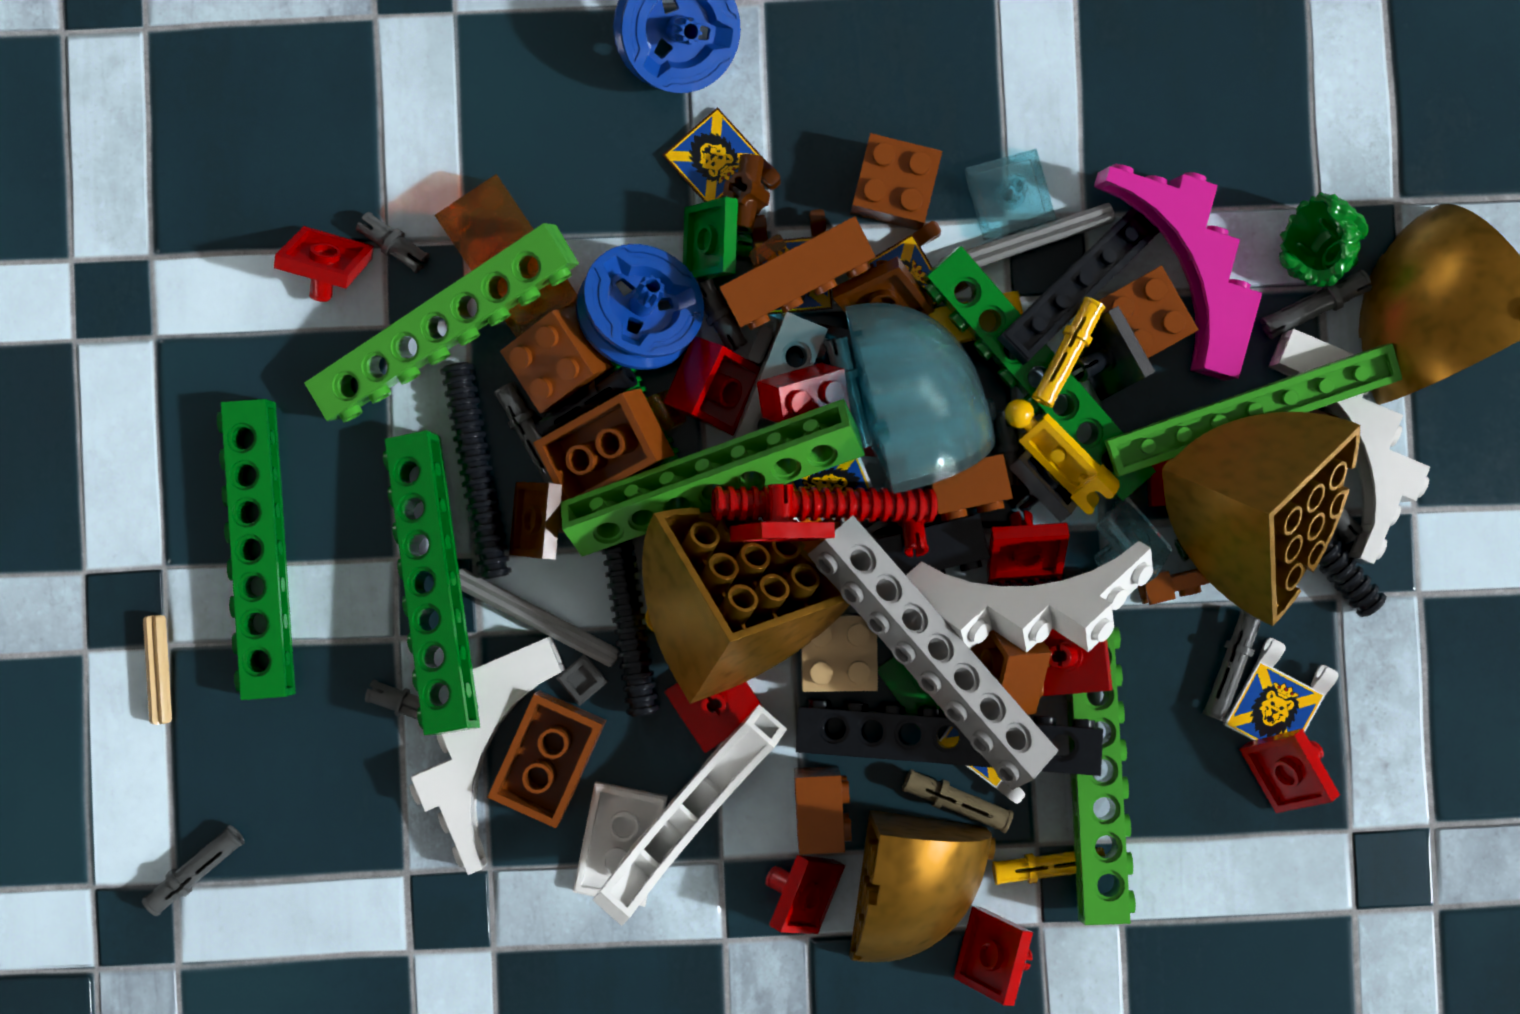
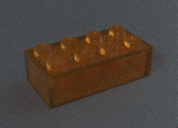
M497 174L435 214V217L471 271L534 230ZM533 257L528 262L527 270L529 275L534 277L538 272L539 265ZM501 278L497 284V291L501 297H504L507 293L508 285L506 280ZM568 279L556 286H552L551 283L539 290L541 296L532 303L521 306L519 303L508 310L511 315L505 322L516 338L550 311L572 305L576 308L578 294Z

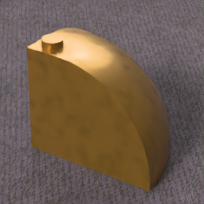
M1453 204L1437 205L1407 225L1396 236V239L1389 246L1385 254L1379 258L1370 276L1371 283L1369 284L1373 288L1363 295L1358 334L1362 340V352L1384 344H1393L1403 380L1371 390L1378 405L1428 387L1520 341V255L1504 236L1474 212Z
M1274 412L1248 416L1220 425L1201 435L1185 447L1176 457L1170 459L1162 468L1166 509L1181 546L1197 569L1219 592L1253 617L1274 626L1300 594L1301 590L1296 586L1305 571L1314 572L1335 532L1350 489L1343 485L1347 469L1356 467L1361 425L1338 417L1309 412Z
M681 508L654 513L648 525L643 546L642 576L649 618L662 654L690 704L740 685L786 660L831 626L850 605L843 599L841 593L832 582L817 569L815 563L808 556L809 553L803 550L806 546L804 543L730 542V526L764 521H751L750 517H746L745 521H739L738 517H734L733 521H727L726 517H722L721 521H716L712 513L700 512V508Z
M870 810L849 954L850 960L889 962L904 959L930 948L951 932L973 903L984 876L987 860H993L995 838H992L988 828L985 826Z

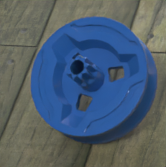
M619 0L613 21L616 48L628 70L647 85L672 93L698 91L719 79L732 63L738 49L741 32L740 16L735 0H673L677 8L666 14L664 13L662 0ZM701 25L708 28L707 39L698 38L699 35L703 34L699 30ZM662 38L671 46V49L660 58L654 53V50Z
M628 244L612 248L595 260L579 288L576 300V313L583 334L601 355L627 368L651 370L674 362L685 352L701 327L704 317V301L695 277L681 261L656 247ZM620 281L632 290L625 296L616 286ZM660 300L669 301L671 309L660 311L658 302Z

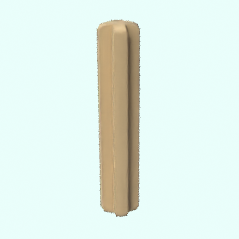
M151 615L143 618L148 712L150 724L158 725L169 723L172 720L167 628L164 615Z

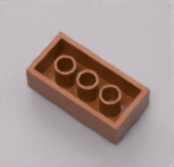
M856 216L719 288L740 328L748 325L751 331L770 321L768 313L780 307L786 313L803 304L802 295L813 290L815 295L818 296L837 286L835 278L845 273L848 278H853L871 268L868 261L876 256Z

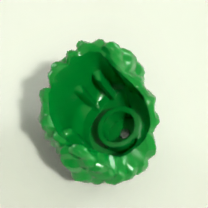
M1319 192L1316 197L1311 196L1309 201H1301L1296 208V215L1291 214L1289 216V223L1285 231L1280 234L1283 242L1280 245L1282 252L1279 253L1281 265L1287 269L1289 276L1303 280L1308 286L1316 284L1318 287H1323L1325 285H1335L1346 272L1358 264V252L1361 248L1360 240H1363L1368 235L1369 227L1364 216L1358 213L1354 207H1351L1347 201L1338 198L1336 194L1330 195Z

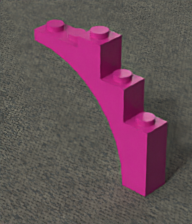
M1113 164L1098 172L1094 187L1122 199L1142 213L1159 229L1179 259L1190 287L1195 312V324L1199 329L1195 332V346L1190 371L1222 381L1239 379L1262 293L1250 289L1251 284L1248 282L1229 279L1240 239L1229 236V231L1222 227L1207 226L1218 185L1207 182V178L1204 175L1195 172H1185L1183 175L1170 180L1168 185V180L1155 175L1143 177L1134 174L1133 168L1122 164Z

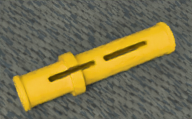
M1084 297L1083 303L1071 325L1065 326L1062 332L1064 338L1049 363L1035 393L1032 394V399L1046 407H1054V403L1067 378L1070 376L1085 346L1089 347L1093 340L1090 335L1106 309L1105 305L1090 297Z
M1102 847L1096 849L1098 855H1105ZM1075 852L1035 857L1033 853L1024 854V858L992 861L995 885L1026 880L1029 884L1037 883L1038 879L1076 874L1075 863L1054 866L1055 864L1076 862ZM1044 866L1043 868H1036V869H1027V870L1016 871L1017 869L1035 868V867Z

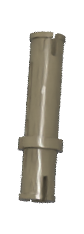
M913 769L908 771L902 786V791L932 802L931 806L937 809L945 807L998 829L1003 833L1007 832L1013 819V811L950 786V782L941 779L937 781L915 772Z

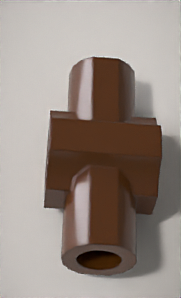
M755 154L740 155L738 172H734L733 176L725 181L723 189L724 195L738 199L737 232L742 233L753 232L756 214H759L765 206H768L770 193L764 189V185L761 183L764 159Z

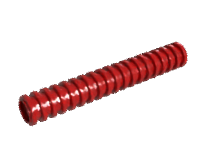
M716 486L712 491L711 497L712 516L716 521H721L722 517H726L727 521H733L734 517H738L739 521H745L746 517H750L751 521H757L758 517H762L763 521L770 520L768 486H764L762 490H758L757 486H752L750 490H746L745 486H740L738 490H734L733 486H728L726 490H722L721 486ZM799 487L797 490L793 489V519L797 518L798 521H805L806 518H809L810 521H816L818 518H821L823 522H827L829 518H832L834 522H839L841 518L847 521L853 515L859 522L864 521L865 518L869 522H874L876 518H879L881 522H886L888 518L892 522H897L900 518L904 522H909L911 518L915 522H921L923 518L926 522H932L938 510L937 495L932 488H927L924 492L921 488H915L912 492L910 488H903L902 491L898 488H892L888 491L885 487L880 488L879 491L874 487L868 488L867 491L863 487H858L856 491H853L851 487H846L844 491L840 487H834L832 491L828 487H822L821 491H818L816 487H811L809 491H806L805 487Z

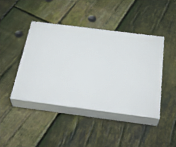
M598 781L595 782L573 888L574 893L596 896L618 867V863L627 851L666 808L667 795ZM648 894L639 906H646Z

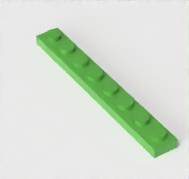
M1384 344L1108 438L1104 442L1114 474L1120 477L1176 457L1195 439L1220 425L1244 417L1265 413L1310 412L1403 380L1393 344Z

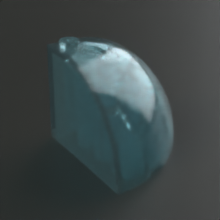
M864 303L846 306V315L856 367L859 372L858 378L867 426L873 444L871 447L893 494L947 479L972 467L985 458L995 444L992 420L997 418L993 399H986L977 370L958 339L935 319L909 307L889 303Z

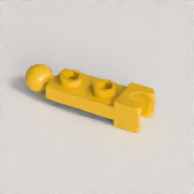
M1015 399L1008 403L1005 408L1006 421L1014 428H1024L1026 430L1018 441L1072 494L1070 498L1086 514H1093L1094 508L1100 500L1099 495L1095 491L1100 492L1107 499L1115 496L1120 487L1119 480L1103 464L1100 466L1048 413L1037 421L1034 418V408L1030 402L1025 399Z

